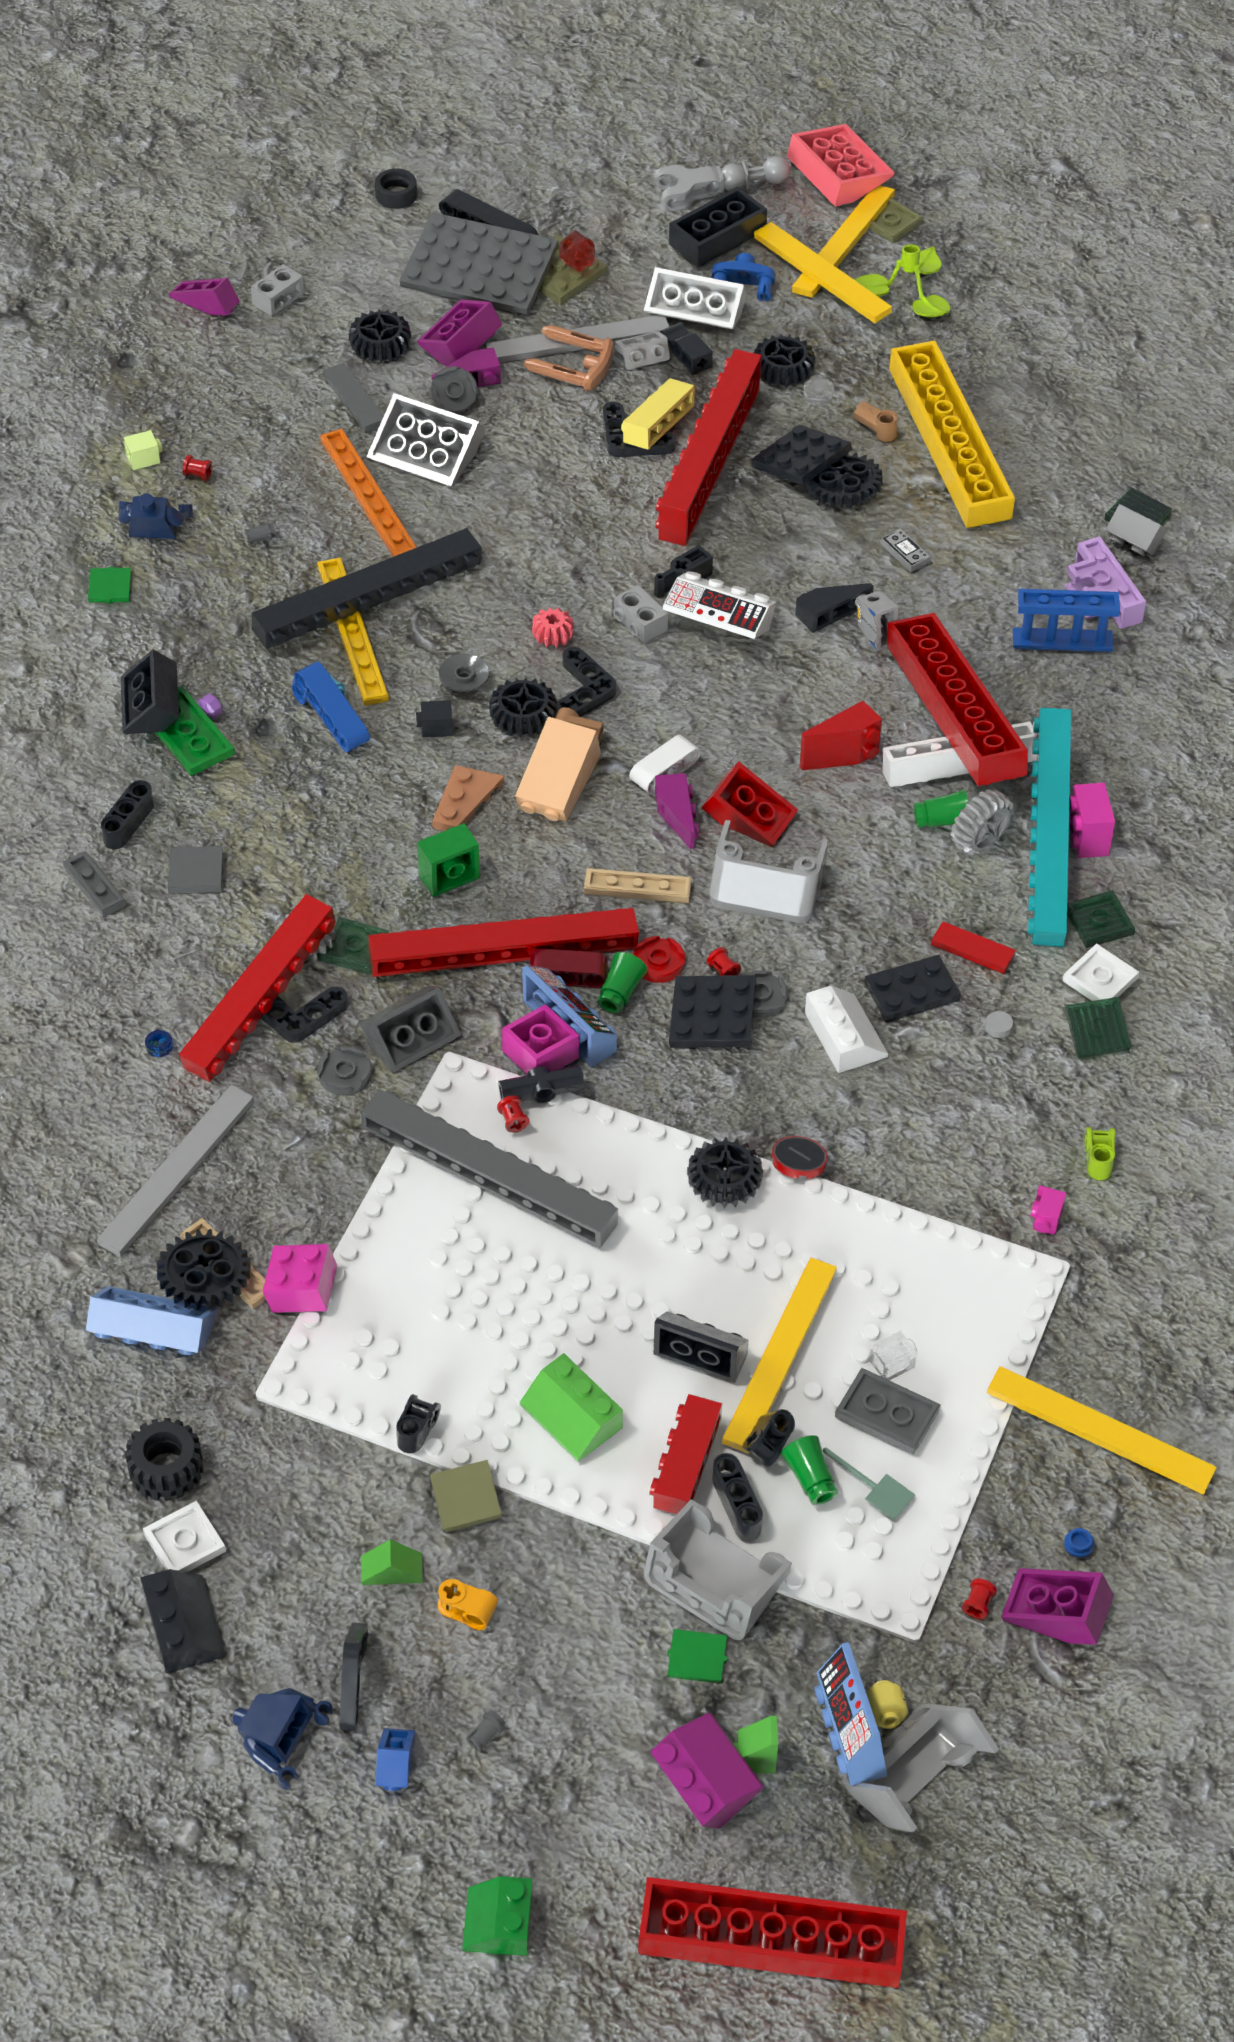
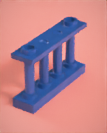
M1018 589V614H1024L1022 627H1013V649L1113 652L1112 630H1107L1109 617H1119V592ZM1034 614L1049 615L1047 628H1032ZM1059 615L1074 616L1072 629H1057ZM1084 616H1099L1097 630L1082 629Z

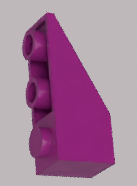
M494 347L471 351L446 366H457L470 372L476 381L477 388L501 383V366ZM437 373L431 376V380L434 379Z
M686 773L655 775L657 812L690 849H694V840L699 838L698 822L693 823V818H696L695 803H690V799H693L692 783L687 784Z

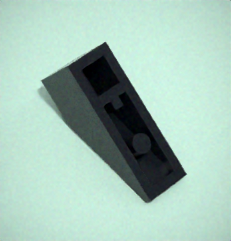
M871 583L813 589L796 598L795 616L814 633L858 611L855 605L856 598L862 594L868 595L873 593L874 586Z

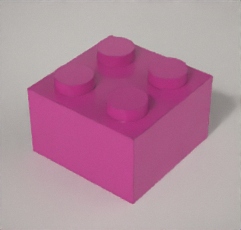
M1105 782L1074 785L1072 796H1069L1071 847L1076 848L1078 858L1109 856L1115 819Z
M545 1004L502 1028V1051L526 1074L531 1069L542 1066L547 1067L550 1071L557 1070L579 1058V1034Z
M328 1244L273 1246L262 1291L272 1313L327 1311L337 1269V1263Z

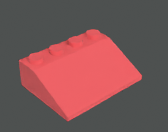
M847 124L792 134L787 158L834 206L853 203L894 177L895 172Z

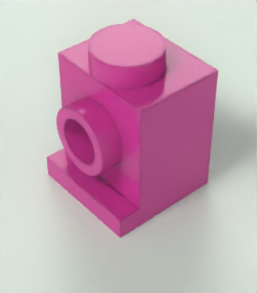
M1039 1185L1036 1201H1034L1030 1217L1035 1218L1034 1230L1040 1233L1056 1234L1064 1209L1066 1192Z

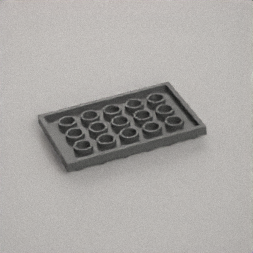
M432 212L399 280L400 286L459 300L491 302L494 308L528 315L557 252L559 242L557 239Z

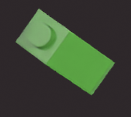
M769 1716L738 1730L737 1742H733L754 1773L776 1772L778 1752L777 1716Z

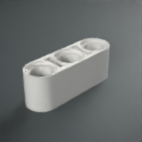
M681 734L677 735L636 763L631 769L629 777L647 793L652 794L655 792V775L683 773L696 763L701 751Z

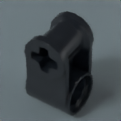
M410 1395L404 1411L396 1424L397 1446L402 1452L410 1454L422 1448L430 1430L438 1420L441 1410L440 1403L435 1402L431 1404L418 1399V1395Z
M785 1409L762 1415L752 1432L745 1439L742 1448L746 1452L751 1451L761 1460L760 1464L764 1468L771 1466L781 1455L785 1443L794 1431L795 1420L793 1415Z

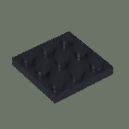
M798 425L786 435L777 439L772 445L760 451L758 455L751 459L753 468L805 485L852 451L851 442L839 437Z
M756 975L675 976L669 1034L670 1048L751 1047L757 985Z

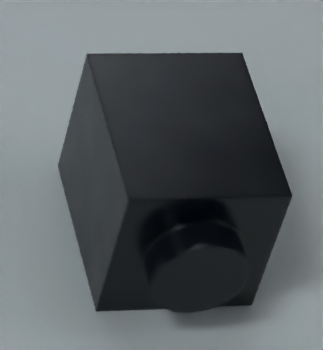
M451 700L421 702V712H416L417 727H422V738L453 736Z

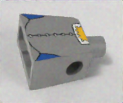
M880 591L868 595H859L855 600V605L858 610V626L877 652L887 649V623L898 620V605Z

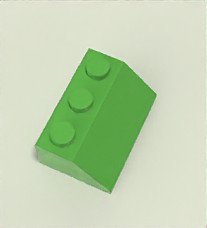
M565 1353L540 1371L520 1401V1406L577 1462L581 1461L623 1428V1409Z

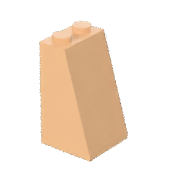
M548 717L515 795L518 808L528 814L535 812L544 815L552 821L562 820L566 822L601 756L596 730Z

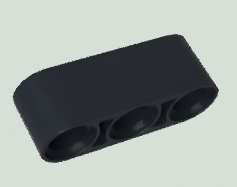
M144 780L132 782L102 819L103 843L107 848L112 850L122 848L152 811L154 802L149 782Z
M730 1453L720 1454L714 1459L713 1485L736 1535L742 1540L753 1541L760 1536L762 1531V1509L738 1458ZM722 1471H730L731 1473L724 1474ZM734 1495H739V1496H742L743 1498L737 1499V1498H733L732 1496H734ZM752 1520L754 1523L748 1524L743 1521Z

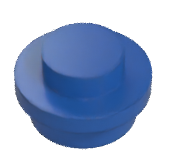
M1076 1528L1065 1536L1064 1548L1071 1556L1085 1558L1093 1552L1094 1539L1087 1530Z

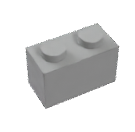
M1120 504L1105 529L1111 534V540L1120 545H1123L1124 542L1131 544V550L1142 556L1145 552L1153 555L1166 532V529L1160 524Z

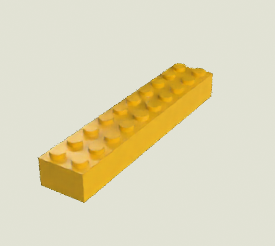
M936 341L892 348L889 371L966 528L1012 519L1015 497Z

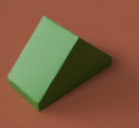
M390 1539L361 1555L362 1585L423 1583L421 1552Z

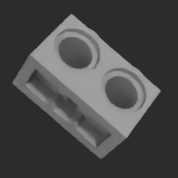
M281 265L251 286L253 305L270 316L275 315L304 294L303 276L288 266Z
M639 585L614 597L613 613L615 618L622 622L630 630L631 634L637 636L643 643L668 631V613Z

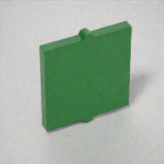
M112 566L108 568H90L88 602H106L107 604L111 602H129L131 568H113Z
M673 1629L671 1649L667 1651V1656L670 1657L667 1677L721 1684L723 1665L727 1663V1656H725L727 1635Z

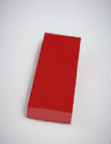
M942 921L931 941V945L1003 974L1007 971L1016 952L1015 949Z

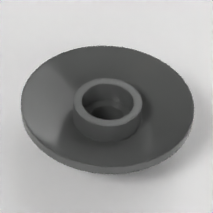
M456 654L443 661L439 668V678L442 684L450 690L471 692L481 688L487 682L489 668L486 662L476 655Z

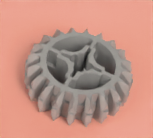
M996 789L980 792L977 797L974 796L971 802L966 803L965 808L960 810L959 816L955 818L956 823L951 827L952 832L950 836L952 841L960 850L969 855L979 854L982 850H986L996 841H999L1001 835L1005 834L1006 828L1010 826L1009 822L1013 819L1015 810L1013 803L1005 794Z

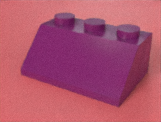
M461 299L418 339L417 343L441 364L448 366L469 352L479 350L488 338L496 334V330L502 326V323L491 302Z
M707 1713L671 1731L650 1751L703 1827L720 1829L764 1788V1785L712 1713Z

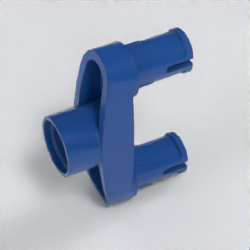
M741 253L736 256L735 261L715 264L712 268L711 276L712 279L758 285V300L763 301V294H765V301H769L772 296V285L775 283L776 274L772 268L755 263L753 255Z

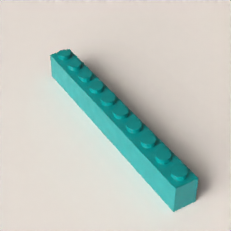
M1040 707L1039 717H1034L1033 733H1037V739H1033L1032 754L1037 755V761L1032 762L1031 775L1036 777V783H1032L1031 798L1036 799L1035 805H1031L1030 821H1035V827L1030 829V843H1034V850H1030L1029 866H1034V873H1029L1028 884L1029 888H1033V895H1029L1028 911H1033V916L1028 918L1027 934H1032V945L1064 947L1067 934L1071 709Z

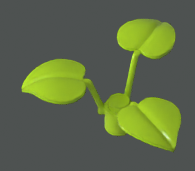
M908 244L903 246L901 259L897 260V265L888 281L879 274H868L854 279L873 294L880 297L889 293L888 286L893 284L900 267H902L903 271L907 273L915 272L918 293L921 299L913 302L912 309L916 314L924 317H937L950 313V305L944 298L937 295L925 297L922 291L920 273L932 274L941 269L942 263L934 246L920 251L917 245Z

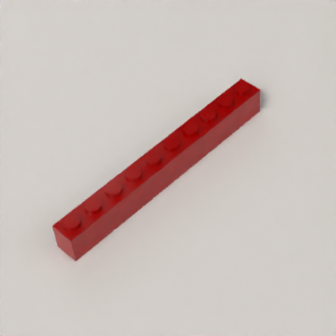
M619 908L607 911H591L578 914L368 935L369 957L373 977L530 961L531 953L537 949L598 953L634 950L638 944L639 930L634 908Z

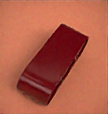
M537 949L531 953L530 966L548 968L555 976H560L567 987L600 988L607 978L608 958L598 952Z

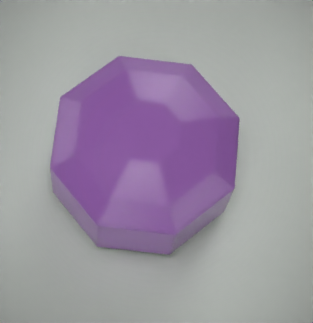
M205 694L198 700L200 708L210 719H215L222 713L221 703L212 694Z

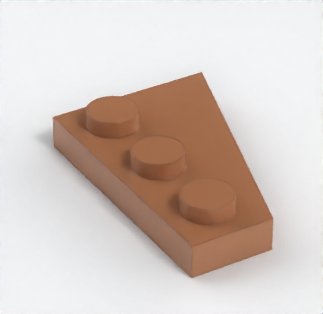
M455 765L432 820V828L446 831L451 827H456L463 823L466 824L475 815V810L483 802L486 803L490 799L491 793L497 787L500 788L503 785L504 776Z

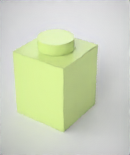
M151 430L123 437L126 456L133 470L160 463L159 453H162L161 442L159 438H154Z

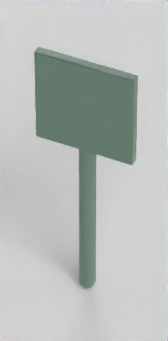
M826 1447L823 1448V1453L873 1489L865 1500L892 1520H895L915 1497L913 1492L888 1474L876 1484Z

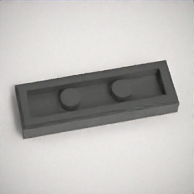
M86 851L63 862L64 869L103 918L126 907V900Z

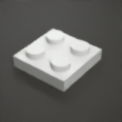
M1095 944L1063 975V982L1105 1009V1003H1108L1110 1006L1138 979L1139 971L1098 944Z
M197 1501L143 1528L146 1539L166 1570L173 1569L189 1572L226 1552L224 1543Z

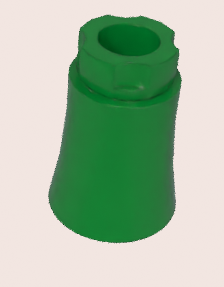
M965 789L914 803L913 809L917 828L955 824V818L959 816L960 810H963L966 803H968Z
M618 952L613 956L609 973L597 1000L600 1008L605 1009L611 1014H618V1012L622 1011L637 985L648 972L646 964L641 959L625 952Z
M810 1435L799 1438L783 1449L781 1452L782 1458L791 1468L804 1494L808 1496L812 1505L827 1503L838 1494L834 1484L835 1480L827 1465L818 1436Z

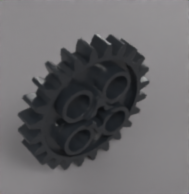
M857 452L852 456L848 453L807 482L805 489L808 490V495H813V500L821 499V504L830 502V507L838 504L839 508H842L844 504H847L849 508H852V503L861 506L862 500L870 502V497L876 498V492H881V486H883L882 470L879 469V464H874V459L867 460V455L858 457Z
M199 1229L196 1231V1236H191L190 1233L185 1232V1239L182 1240L176 1236L175 1245L167 1243V1252L161 1251L160 1260H157V1280H159L160 1289H165L166 1297L173 1296L175 1304L184 1300V1308L189 1307L191 1303L195 1304L196 1310H199L202 1304H206L207 1309L211 1310L212 1303H216L221 1308L223 1307L222 1300L224 1299L232 1303L233 1294L241 1296V1287L247 1288V1279L251 1277V1265L247 1249L242 1250L241 1242L234 1243L232 1235L224 1239L223 1231H220L216 1236L212 1235L211 1229L207 1231L206 1235H202Z

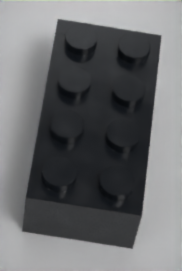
M736 187L670 222L669 245L696 267H700L753 238L754 232L767 224V208L740 187Z

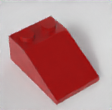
M861 701L803 732L799 768L804 771L857 765L867 759L874 758L879 753L882 718L869 705Z
M739 761L724 775L701 807L702 810L724 826L725 820L731 821L730 829L770 847L775 844L798 811L795 806Z

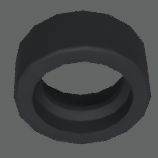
M393 168L385 170L375 178V197L378 203L384 207L392 209L407 207L417 198V180L411 172L404 169ZM391 186L406 187V189L401 191L386 190V188Z

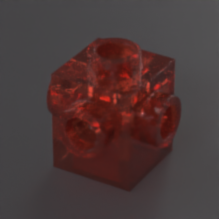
M574 230L560 242V258L564 260L566 265L580 272L594 262L595 244L590 238H586L577 230Z

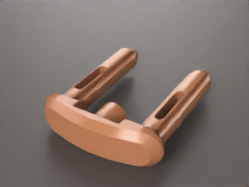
M554 325L544 326L542 333L547 338L600 353L599 357L589 354L585 356L583 367L589 369L588 373L535 358L526 359L524 367L530 372L582 386L586 392L596 388L605 377L611 365L613 341L609 337L603 340Z

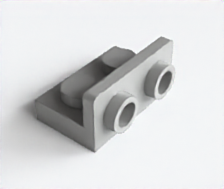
M659 331L615 341L616 351L623 355L627 370L670 359L667 337Z

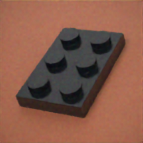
M939 954L867 975L864 981L885 1023L960 1001L961 993Z

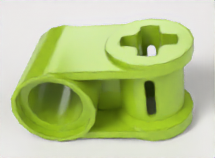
M1086 1127L1084 1148L1087 1172L1095 1180H1105L1111 1176L1115 1158V1128L1105 1131L1092 1130L1091 1127Z

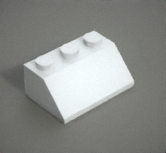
M832 985L806 993L805 1015L838 1073L888 1057V1052L853 993Z

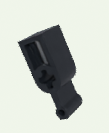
M682 323L661 330V333L667 337V342L671 345L675 357L692 375L712 368L713 351L695 332L689 333Z
M698 545L671 561L669 570L655 575L654 595L657 598L663 597L665 593L672 589L677 577L688 571L700 574L702 579L711 576L713 573V556Z

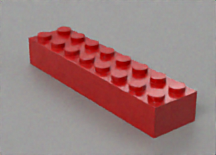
M647 1877L639 1932L638 1954L899 1988L907 1910Z

